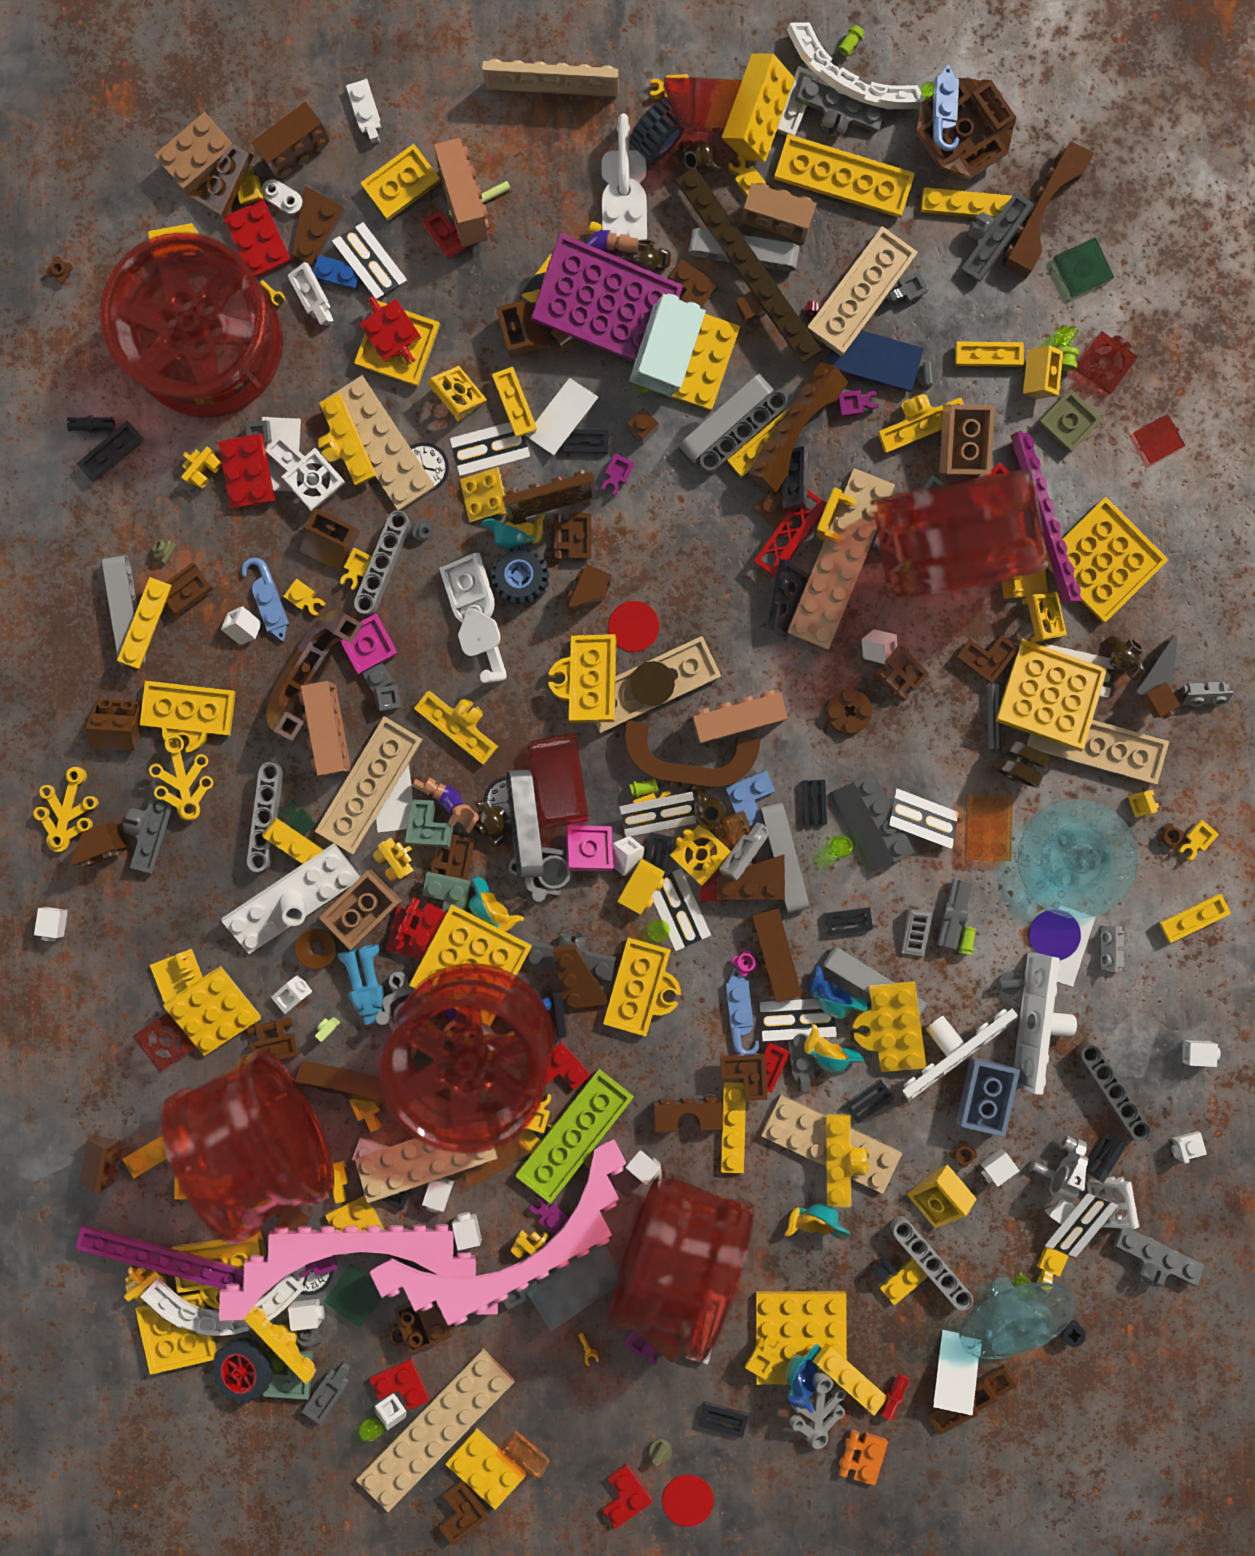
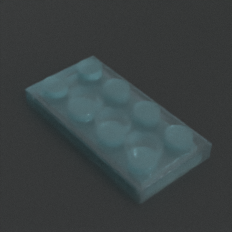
M596 1244L588 1248L589 1253L580 1258L576 1256L569 1261V1264L556 1270L526 1291L551 1332L626 1279L605 1244L597 1247Z

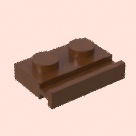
M192 562L166 582L172 585L166 602L172 611L179 616L212 591L213 587L198 569L197 565Z

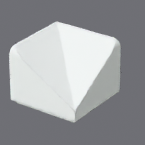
M1060 1200L1057 1205L1046 1209L1045 1212L1062 1225L1076 1207L1072 1203Z
M394 1393L375 1406V1413L387 1430L406 1417V1410Z

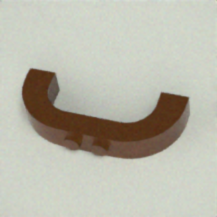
M333 610L324 614L311 626L277 680L271 693L267 707V723L274 732L293 741L304 723L297 714L300 700L299 692H302L301 686L309 684L327 652L336 642L340 640H346L349 643L353 642L363 625L362 623L340 610Z
M627 721L625 733L628 753L642 772L653 778L668 781V786L681 787V784L685 783L690 784V789L703 790L704 786H726L745 776L757 759L761 739L738 736L732 760L724 767L711 769L663 762L654 757L647 743L649 723Z

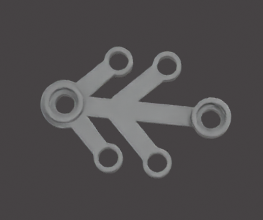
M817 1372L812 1378V1384L816 1389L813 1413L791 1404L795 1412H801L813 1420V1428L805 1424V1421L799 1414L793 1415L789 1423L795 1431H800L807 1436L806 1441L809 1446L821 1449L828 1442L827 1432L845 1414V1410L839 1402L845 1399L847 1393L840 1385L832 1388L833 1381L826 1373ZM831 1390L832 1397L824 1405L825 1393ZM830 1413L831 1416L823 1423L824 1418Z

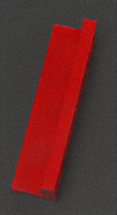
M807 490V497L817 503L815 507L808 511L800 509V512L795 513L796 510L788 512L754 560V563L767 571L774 580H776L779 558L790 562L822 517L827 502ZM801 516L802 525L800 528L790 530L789 520L792 517ZM788 534L789 543L787 546L777 548L776 538L779 535ZM775 552L776 561L772 567L761 561L765 554Z

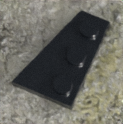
M779 558L767 629L787 638L789 634L787 632L810 575Z

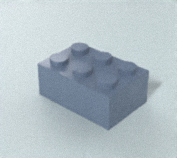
M970 1056L956 1123L964 1128L1005 1137L1020 1070L1015 1066Z

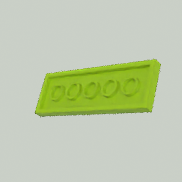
M598 1068L515 1176L551 1204L634 1096Z

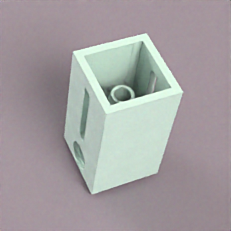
M663 294L653 305L629 382L669 397L678 391L682 386L706 310L701 309L696 303L680 301L676 295Z

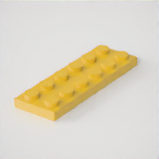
M787 134L774 180L901 218L915 173Z

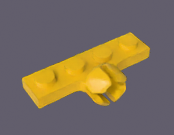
M337 393L319 402L330 427V432L318 439L319 449L323 447L324 450L321 454L325 460L334 462L343 458L352 480L357 486L377 477L342 394Z
M925 394L905 400L901 405L905 415L904 420L877 432L884 452L887 453L942 430L943 405L933 408ZM961 397L945 403L964 405Z
M427 691L414 709L484 765L499 746L476 728L477 722L482 717L481 709L477 706L467 713L474 704L467 699L460 700L455 708H451L431 691Z
M827 1114V1206L850 1207L851 1177L853 1175H866L869 1170V1162H866L867 1158H869V1153L866 1148H857L851 1144V1115Z
M254 1305L244 1320L293 1372L307 1384L313 1378L316 1369L314 1368V1363L308 1357L304 1358L299 1352V1348L296 1345L297 1330L291 1331L289 1323L273 1325L267 1319V1314L261 1308H257Z

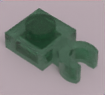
M289 798L287 801L291 805L290 810L286 811L283 806H279L278 809L283 815L289 816L285 823L305 836L318 824L304 808L298 811L296 802Z

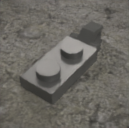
M798 1034L794 1039L788 1040L791 1071L794 1081H800L802 1092L811 1091L810 1079L814 1078L813 1057L804 1051L806 1037Z
M343 1361L337 1372L331 1369L301 1413L320 1425L344 1391L348 1382L344 1377L351 1366Z

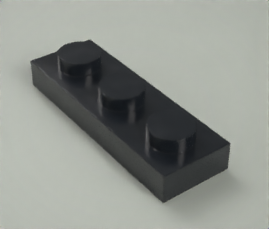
M127 420L76 464L94 482L143 441L144 438Z
M805 446L793 448L789 472L783 481L782 508L785 512L807 508L808 450Z

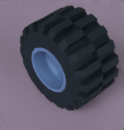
M667 98L662 99L651 106L639 119L631 133L629 142L648 162H654L662 158L680 139L688 122L687 117Z
M519 546L514 547L512 551L509 548L504 550L506 552L504 555L500 553L498 556L499 560L493 563L494 570H491V576L493 577L492 583L501 598L512 605L517 604V606H523V604L528 606L532 604V601L535 600L537 602L540 600L539 596L541 594L544 596L546 593L545 588L549 585V572L542 557L533 549L532 551L528 547L520 549Z

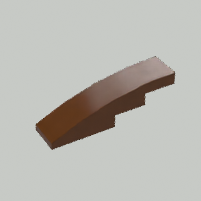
M302 1061L295 1080L298 1085L319 1088L322 1092L342 1094L345 1098L383 1104L386 1103L392 1084L389 1080L368 1074Z
M1003 1364L976 1380L972 1415L934 1408L927 1414V1417L938 1434L941 1435L978 1416L979 1410L997 1402L998 1396L1016 1388L1017 1381L1006 1365Z

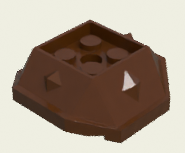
M957 78L959 79L957 121L953 128L942 130V139L947 144H952L955 138H959L957 147L951 151H944L938 148L934 142V122L932 121L934 94L920 104L915 134L941 171L970 180L1007 155L1016 122V115L992 80ZM958 128H965L968 133H961Z

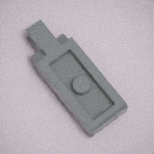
M757 822L748 835L743 834L719 868V871L724 876L738 880L764 841H766L770 831L763 824Z

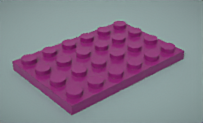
M559 233L530 320L635 363L653 305L663 294H673L680 297L683 285Z

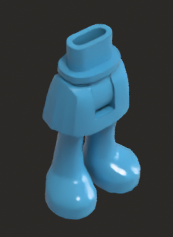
M378 944L337 952L339 961L345 964L350 977L352 991L348 993L349 998L357 1012H359V1016L363 1017L364 1025L377 1023L376 1015L382 1011L384 989L382 985L378 984L374 970V957L379 953ZM358 955L365 975V986L362 985L357 963Z

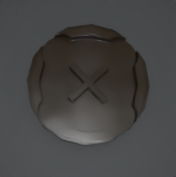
M650 661L639 665L632 673L630 685L633 695L639 702L648 706H657L666 702L671 697L675 681L674 675L666 665Z

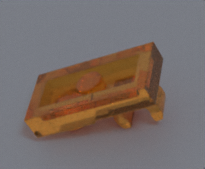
M743 811L723 819L729 843L733 850L743 834L748 835L751 832L749 823Z
M517 1431L511 1435L503 1450V1455L508 1454L512 1457L513 1463H519L536 1480L542 1477L550 1462L546 1455Z

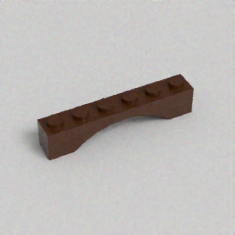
M1072 141L1069 142L1066 148L1061 147L1055 158L1058 160L1056 167L1051 166L1045 177L1048 180L1046 186L1041 185L1035 196V199L1038 201L1026 217L1028 220L1025 226L1021 225L1014 236L1017 238L1015 245L1010 244L1004 255L1007 258L1004 264L1005 267L1026 278L1029 276L1042 253L1040 227L1047 203L1057 192L1080 179L1094 154L1093 152Z
M821 362L818 364L747 472L760 487L777 492L788 475L792 451L803 427L819 409L828 403L836 401L848 384V381L836 366Z

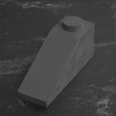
M1176 637L1166 639L1130 693L1144 704L1145 702L1140 695L1156 685L1167 682L1169 687L1172 688L1178 640Z

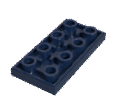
M861 330L843 356H840L831 349L827 364L836 366L841 373L911 393L924 348Z

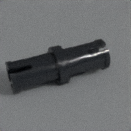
M88 415L87 417H67V421H69L67 422V429L69 432L88 431L89 433H95V431H115V427H113L116 426L114 417H94L93 415Z

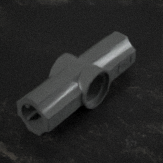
M952 879L948 900L944 903L941 913L942 925L937 941L938 945L957 949L962 926L966 924L969 908L967 905L972 883Z

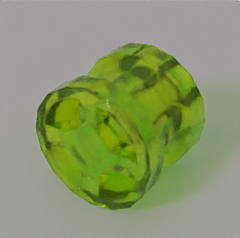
M843 835L833 837L828 845L831 854L840 858L850 855L853 849L852 841Z

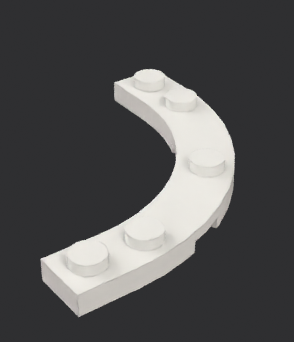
M810 23L789 24L787 31L801 59L819 78L833 87L838 93L888 110L919 109L921 102L925 100L918 85L890 86L874 82L868 85L859 81L858 76L843 67L839 70L838 67L831 63L832 58L820 45Z
M290 1273L262 1296L255 1306L261 1308L267 1314V1319L270 1321L280 1314L304 1290V1286ZM159 1278L140 1296L169 1322L178 1327L182 1326L197 1331L196 1333L232 1335L251 1329L244 1319L219 1321V1310L206 1309L187 1302L173 1292Z

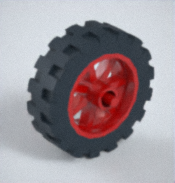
M238 1338L219 1350L216 1354L217 1357L213 1361L214 1368L212 1369V1374L215 1375L214 1382L216 1386H219V1391L222 1395H227L226 1398L228 1400H236L235 1403L241 1404L244 1401L249 1403L268 1390L269 1384L273 1380L272 1373L274 1372V1367L271 1366L272 1359L266 1354L267 1350L259 1346L260 1343L255 1340L252 1342L250 1338H244L243 1340ZM234 1356H238V1362L233 1359Z

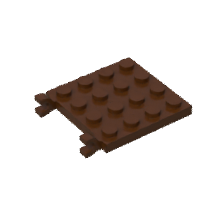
M587 470L575 472L573 474L574 477L565 479L564 476L551 479V483L545 485L539 482L529 485V489L519 491V489L507 491L506 495L501 497L510 522L517 520L518 524L527 522L526 517L581 503L582 507L591 505L590 500L597 498L593 472L587 473Z

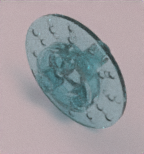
M1064 800L1043 809L1026 827L1018 848L1019 873L1028 893L1048 911L1068 918H1088L1110 910L1128 893L1137 872V846L1128 825L1112 809L1090 800ZM1062 834L1067 837V843L1064 846L1059 844V837ZM1098 850L1102 853V859H1101V861H1100V856H1099V854L1097 853ZM1065 873H1069L1071 876V881L1067 885L1062 881Z
M1000 1277L992 1282L991 1291L994 1296L977 1306L964 1320L959 1331V1339L964 1350L978 1358L1002 1359L1024 1354L1046 1345L1061 1333L1071 1322L1075 1314L1076 1302L1072 1293L1067 1288L1058 1284L1040 1282L1014 1287L1008 1277Z

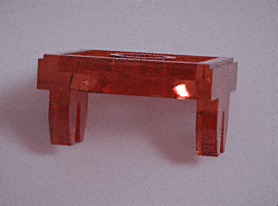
M1101 331L1077 364L1076 370L1111 394L1138 356L1129 350L1131 346L1128 341L1120 342L1122 340L1121 336H1113L1111 338ZM1103 346L1112 347L1108 354L1100 355L1095 351ZM1118 352L1123 360L1122 369L1118 368L1114 361V357ZM1090 357L1096 361V367H1090ZM1101 358H1108L1111 361L1109 369L1101 368L1099 364ZM1110 371L1116 376L1108 379L1106 373Z
M168 1012L133 1036L159 1073L169 1068L196 1047ZM160 1026H167L174 1031L171 1033L163 1031ZM154 1031L157 1035V1043L150 1046L148 1038L150 1033ZM162 1035H167L171 1038L172 1043L170 1046H164L161 1043L160 1037ZM178 1036L181 1044L179 1051L174 1046L175 1038ZM159 1049L168 1050L172 1057H160L155 1052Z

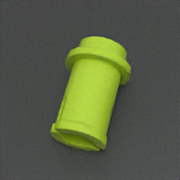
M857 25L850 27L848 35L838 47L839 52L849 57L858 42L864 39V30Z
M655 778L638 783L633 781V784H629L632 797H637V799L641 795L659 792Z
M962 926L960 945L957 946L959 948L958 953L972 955V951H975L973 945L976 928Z

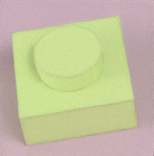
M335 1017L329 1021L325 1018L317 1027L319 1032L315 1037L321 1042L324 1041L340 1022Z

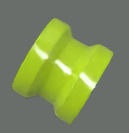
M1066 346L1058 347L1057 349L1063 351L1061 370H1076V357L1079 356V349Z

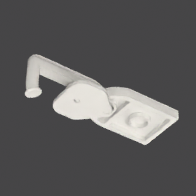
M622 113L618 117L617 125L619 151H609L602 158V178L608 183L602 196L603 230H610L611 233H616L617 236L627 234L629 237L638 238V240L647 239V199L645 191L640 185L646 177V159L638 151H629L628 132L630 126L628 125V116Z
M473 553L439 569L453 613L462 622L458 633L462 650L469 656L487 652L493 672L489 670L482 671L480 680L483 683L504 681L506 679V671L498 649L500 633L496 621L490 618L494 610V597L480 553Z

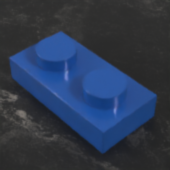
M318 255L313 273L317 280L357 290L360 277L349 263Z

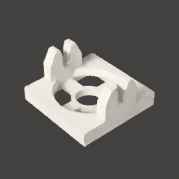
M316 448L282 476V479L311 512L345 484V481ZM316 463L322 465V467L315 471L309 470L305 465ZM301 470L304 474V483L298 487L297 476ZM329 472L330 484L326 490L322 485V476ZM311 473L319 476V482L314 486L307 483V477ZM309 488H316L321 495L311 497L303 493Z
M1114 1176L1108 1177L1104 1183L1097 1180L1086 1182L1088 1194L1098 1197L1100 1191L1105 1189L1106 1197L1104 1200L1110 1199L1119 1205L1102 1227L1136 1229L1139 1227L1131 1182L1124 1181V1177L1115 1179ZM1112 1188L1122 1193L1126 1202L1118 1201L1114 1197ZM1123 1209L1127 1210L1128 1213L1126 1217L1122 1218V1215L1117 1216V1212Z

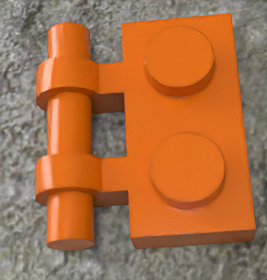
M852 1429L850 1436L845 1441L846 1449L844 1456L840 1458L838 1474L847 1477L849 1469H853V1478L855 1480L876 1485L888 1441L886 1438L866 1432L863 1441L858 1440L860 1432ZM858 1449L860 1450L858 1459L854 1460L852 1459L854 1451Z

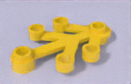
M170 735L166 738L164 745L167 751L171 752L176 777L164 771L159 764H152L149 767V774L152 777L162 779L180 790L181 799L168 793L167 788L162 785L154 789V795L156 798L164 799L177 807V813L182 819L191 821L197 818L200 813L199 801L207 789L213 786L211 777L202 776L199 779L200 786L192 797L190 796L189 787L201 769L207 766L208 758L203 754L196 755L194 764L186 775L180 752L183 749L184 742L181 737ZM173 739L178 742L176 748H171L169 745ZM199 757L205 758L203 765L197 763ZM155 766L160 768V773L157 775L152 774V768ZM205 778L210 780V784L207 787L202 785V780ZM160 788L165 790V795L162 797L157 795V790ZM191 805L193 808L192 812L185 813V806Z
M72 767L67 771L66 779L68 786L63 805H61L55 795L53 786L44 785L39 790L40 796L47 799L59 819L56 828L49 817L50 812L46 807H37L34 810V817L37 820H41L49 834L47 845L52 851L61 852L66 850L71 838L93 827L91 819L81 818L76 826L66 831L69 821L88 810L96 809L99 803L96 797L87 796L84 798L83 803L72 809L78 785L84 783L87 778L83 768ZM73 772H77L78 774L76 780L72 779ZM46 788L50 789L49 796H46L44 793ZM89 799L94 801L92 807H89L87 804ZM41 809L45 812V815L42 818L39 816V811ZM83 821L88 822V827L86 829L82 827ZM57 836L61 839L59 845L55 843V838Z

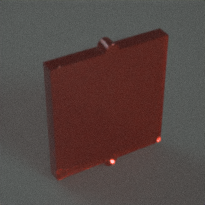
M1169 414L1133 432L1140 445L1139 450L1144 452L1150 465L1186 446L1178 432L1179 428L1175 427Z

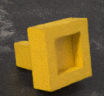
M1153 790L1128 796L1135 818L1158 811L1159 805L1154 802L1152 797L1154 795Z

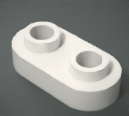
M275 179L267 180L263 184L261 189L262 195L268 203L289 216L300 214L302 198L297 192ZM273 187L276 188V191H275V192H273V193H270V192H269V190H270L271 188H273ZM294 199L295 202L289 205L288 201Z

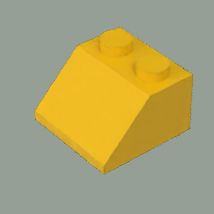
M948 1164L932 1171L907 1193V1196L935 1229L965 1217L976 1201L975 1196Z

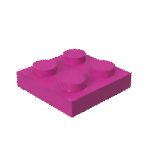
M377 614L360 622L363 625L352 643L340 640L358 674L398 654Z
M567 825V870L612 872V828L610 826Z

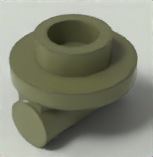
M167 538L156 541L153 546L154 557L166 564L176 549L177 544Z
M657 1439L652 1442L649 1449L652 1458L651 1462L656 1466H660L661 1463L670 1459L672 1448L668 1441Z

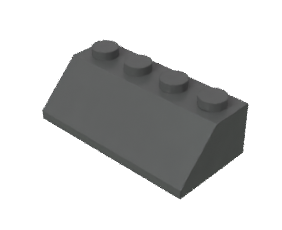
M870 772L830 792L871 872L895 863L915 852L904 830L890 826L893 808L874 772Z

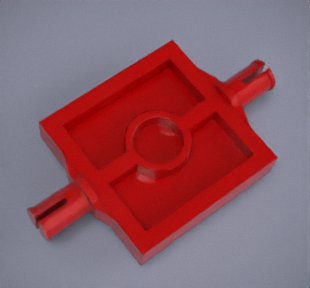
M370 297L366 302L373 313L362 321L360 326L385 363L395 356L402 355L407 365H411L410 360L413 363L416 360L409 349L422 338L397 299L380 307L375 297Z

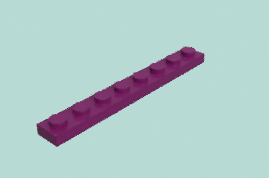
M1016 432L1010 435L1063 604H1075L1082 601L1080 596L1081 589L1074 578V567L1068 559L1067 545L1061 537V526L1055 518L1054 504L1048 496L1047 482L1042 477L1041 463L1033 448L1034 441L1029 433Z
M85 1225L80 1228L76 1250L220 1289L226 1287V1284L237 1283L240 1284V1287H244V1268Z

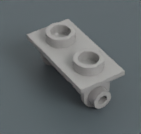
M1208 682L1206 684L1207 690L1204 689L1203 683H1187L1186 686L1182 687V693L1184 695L1187 694L1182 705L1194 707L1203 704L1223 705L1229 701L1234 692L1230 691L1229 684H1225V682Z
M1101 926V970L1110 972L1122 971V967H1124V951H1118V946H1124L1122 926Z

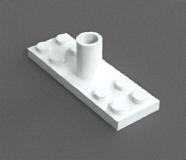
M334 843L224 916L222 923L250 954L290 926L301 924L305 916L352 886L360 876Z
M1028 952L1014 1066L1020 1070L1017 1082L1018 1088L1034 1094H1043L1046 1085V1066L1049 1061L1050 1035L1072 1037L1077 1029V1021L1072 1014L1053 1013L1055 996L1057 994V976L1060 971V958Z
M1006 1009L1002 1010L995 1016V1022L991 1025L988 1023L983 1024L976 1030L977 1035L967 1043L963 1042L944 1016L929 1025L926 1031L947 1058L936 1066L933 1063L922 1071L923 1076L917 1080L913 1077L904 1084L903 1094L908 1101L912 1100L1016 1022L1018 1015L1013 1009L1008 1012Z

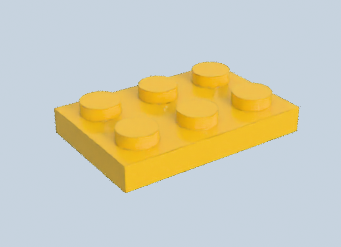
M412 144L363 180L361 186L387 221H389L441 183V179L415 144Z
M478 1428L473 1430L445 1463L495 1510L526 1476V1472Z

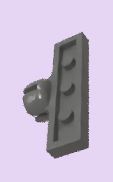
M805 76L800 82L795 98L797 102L820 110L823 115L820 123L822 131L828 134L829 127H833L831 136L834 137L842 136L847 130L848 123L877 133L885 109L882 107L869 105L845 94H840L834 88Z
M1015 192L997 217H991L985 212L979 213L975 217L977 219L976 223L972 222L968 230L969 236L978 242V246L962 267V271L978 282H981L1031 212L1034 203Z
M157 781L155 782L148 808L146 810L132 808L126 813V819L137 821L138 823L135 824L127 821L123 823V832L137 838V845L130 868L153 874L173 807L172 804L164 799L156 798L154 789L162 785L167 788L168 793L176 796L178 790L171 785ZM163 788L158 789L157 795L160 797L164 796L165 790Z
M573 930L564 931L560 936L558 945L533 941L527 942L532 947L524 960V965L557 971L553 947L576 944L589 965L588 968L594 978L609 981L612 979L616 957L586 951L587 938L581 932L577 931L575 942L571 941Z
M1119 1228L1113 1247L1140 1261V1268L1137 1274L1139 1280L1142 1282L1146 1280L1147 1284L1153 1287H1163L1167 1276L1171 1275L1192 1286H1198L1204 1264L1132 1229Z

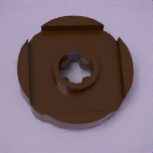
M846 689L836 693L830 699L827 707L828 720L832 727L841 733L850 734L863 730L869 724L873 712L867 696L853 689ZM845 706H853L855 708V715L846 717L844 715L846 713Z

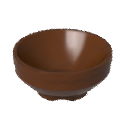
M320 928L308 929L298 937L295 944V953L298 961L303 966L310 969H321L332 962L337 946L329 932ZM315 941H320L324 944L325 948L322 954L313 952L312 944Z

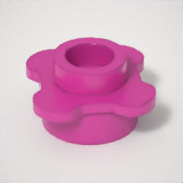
M749 950L743 951L742 955L739 957L735 956L732 959V964L738 968L740 976L744 977L749 971L758 968V962L755 961Z

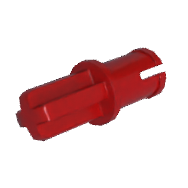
M898 1374L891 1390L886 1393L888 1398L880 1411V1415L888 1420L894 1419L899 1404L904 1401L902 1397L910 1382L907 1376Z

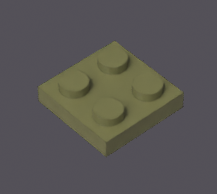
M1070 389L1038 423L1071 453L1103 419Z

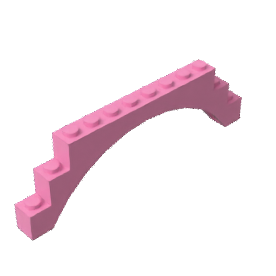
M611 1139L593 1149L588 1181L577 1207L563 1228L544 1247L531 1256L500 1271L473 1277H446L422 1272L394 1259H390L370 1271L381 1297L388 1295L390 1298L401 1292L400 1287L403 1286L415 1311L421 1309L422 1312L434 1306L433 1301L436 1300L447 1324L454 1323L457 1326L467 1320L466 1315L475 1312V1314L481 1313L488 1308V1303L494 1300L496 1303H499L508 1297V1292L514 1289L518 1292L529 1286L528 1281L536 1278L538 1281L549 1275L548 1270L556 1266L558 1270L569 1264L568 1259L576 1255L577 1258L586 1255L590 1252L588 1248L596 1244L597 1247H600L609 1242L608 1237L612 1234L600 1210L604 1208L605 1211H608L617 1205L615 1201L619 1200V1197L607 1174L611 1172L612 1176L623 1171V1165L627 1164L615 1140Z
M423 1224L412 1225V1228H403V1225H390L389 1229H380L379 1225H369L367 1229H357V1226L350 1225L338 1230H334V1226H322L321 1230H311L310 1226H300L297 1230H288V1227H275L274 1231L269 1233L268 1258L264 1259V1255H252L250 1259H246L244 1263V1287H240V1284L237 1283L226 1284V1287H222L220 1291L219 1321L243 1320L262 1295L282 1278L308 1263L337 1254L355 1252L390 1254L413 1261L437 1275L446 1277L475 1276L476 1258L469 1251L457 1252V1255H453V1228H449L448 1224H437L435 1228H426V1225ZM495 1300L488 1303L486 1310L475 1315L498 1314V1303Z

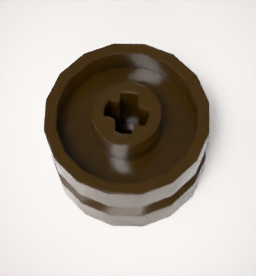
M1005 739L1001 751L1009 758H996L992 768L1015 782L1039 788L1043 777L1037 770H1047L1052 760L1051 757L1023 743Z

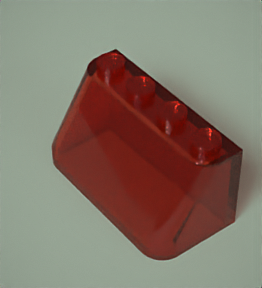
M667 77L663 78V88L679 126L685 127L684 132H698L699 127V132L723 133L742 80Z
M576 733L532 740V745H528L530 759L534 758L535 767H532L531 771L533 781L537 780L538 782L535 797L537 803L541 802L542 811L538 812L540 825L544 824L545 829L590 822Z

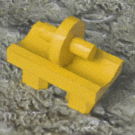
M206 447L202 453L196 449L191 456L184 452L183 456L187 460L182 466L186 469V472L181 477L190 485L194 484L203 489L208 484L209 479L202 473L207 467L216 473L222 467V463L216 457L217 454L209 447Z
M392 838L377 845L378 849L373 853V856L379 863L385 860L389 862L391 867L385 871V874L390 881L397 878L401 879L414 871L409 864L412 860L407 854L412 850L410 846L404 849L400 842L395 844Z
M521 1230L517 1234L511 1252L518 1258L526 1251L532 1255L547 1244L546 1240L549 1235L544 1232L539 1236L534 1231L529 1236Z
M131 1265L128 1268L129 1276L125 1278L128 1284L125 1285L127 1293L124 1295V1298L128 1302L133 1298L142 1304L144 1300L140 1296L147 1287L157 1278L166 1284L167 1278L161 1272Z

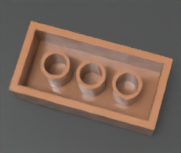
M460 138L434 144L438 172L461 246L464 247L487 241L486 231L490 230L487 220L488 213L485 204H482L480 187L476 185V175L473 165H470L469 162L470 156L467 146H462Z
M324 681L301 686L302 692H299V699L301 705L305 706L306 714H303V721L305 727L309 728L310 736H307V743L309 749H313L314 758L311 759L313 771L317 772L318 776L351 772L336 684Z
M775 690L761 693L758 699H753V696L745 697L738 701L739 704L733 706L731 702L718 705L717 710L711 712L709 708L696 711V716L692 717V723L698 745L787 720L788 716L781 692L775 694Z

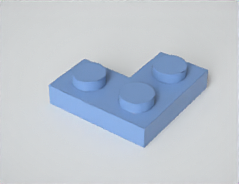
M767 771L725 787L742 829L763 821L755 799L775 792Z

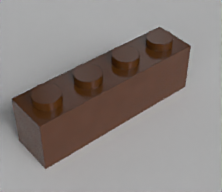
M776 907L751 914L752 920H749L751 932L756 933L758 941L755 942L757 954H762L764 963L760 964L763 976H768L770 985H766L769 998H774L775 1002L778 1003L802 996L779 908Z

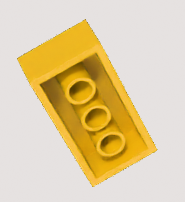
M751 54L722 135V139L738 155L742 156L745 161L766 162L790 91L793 88L795 78L774 54Z

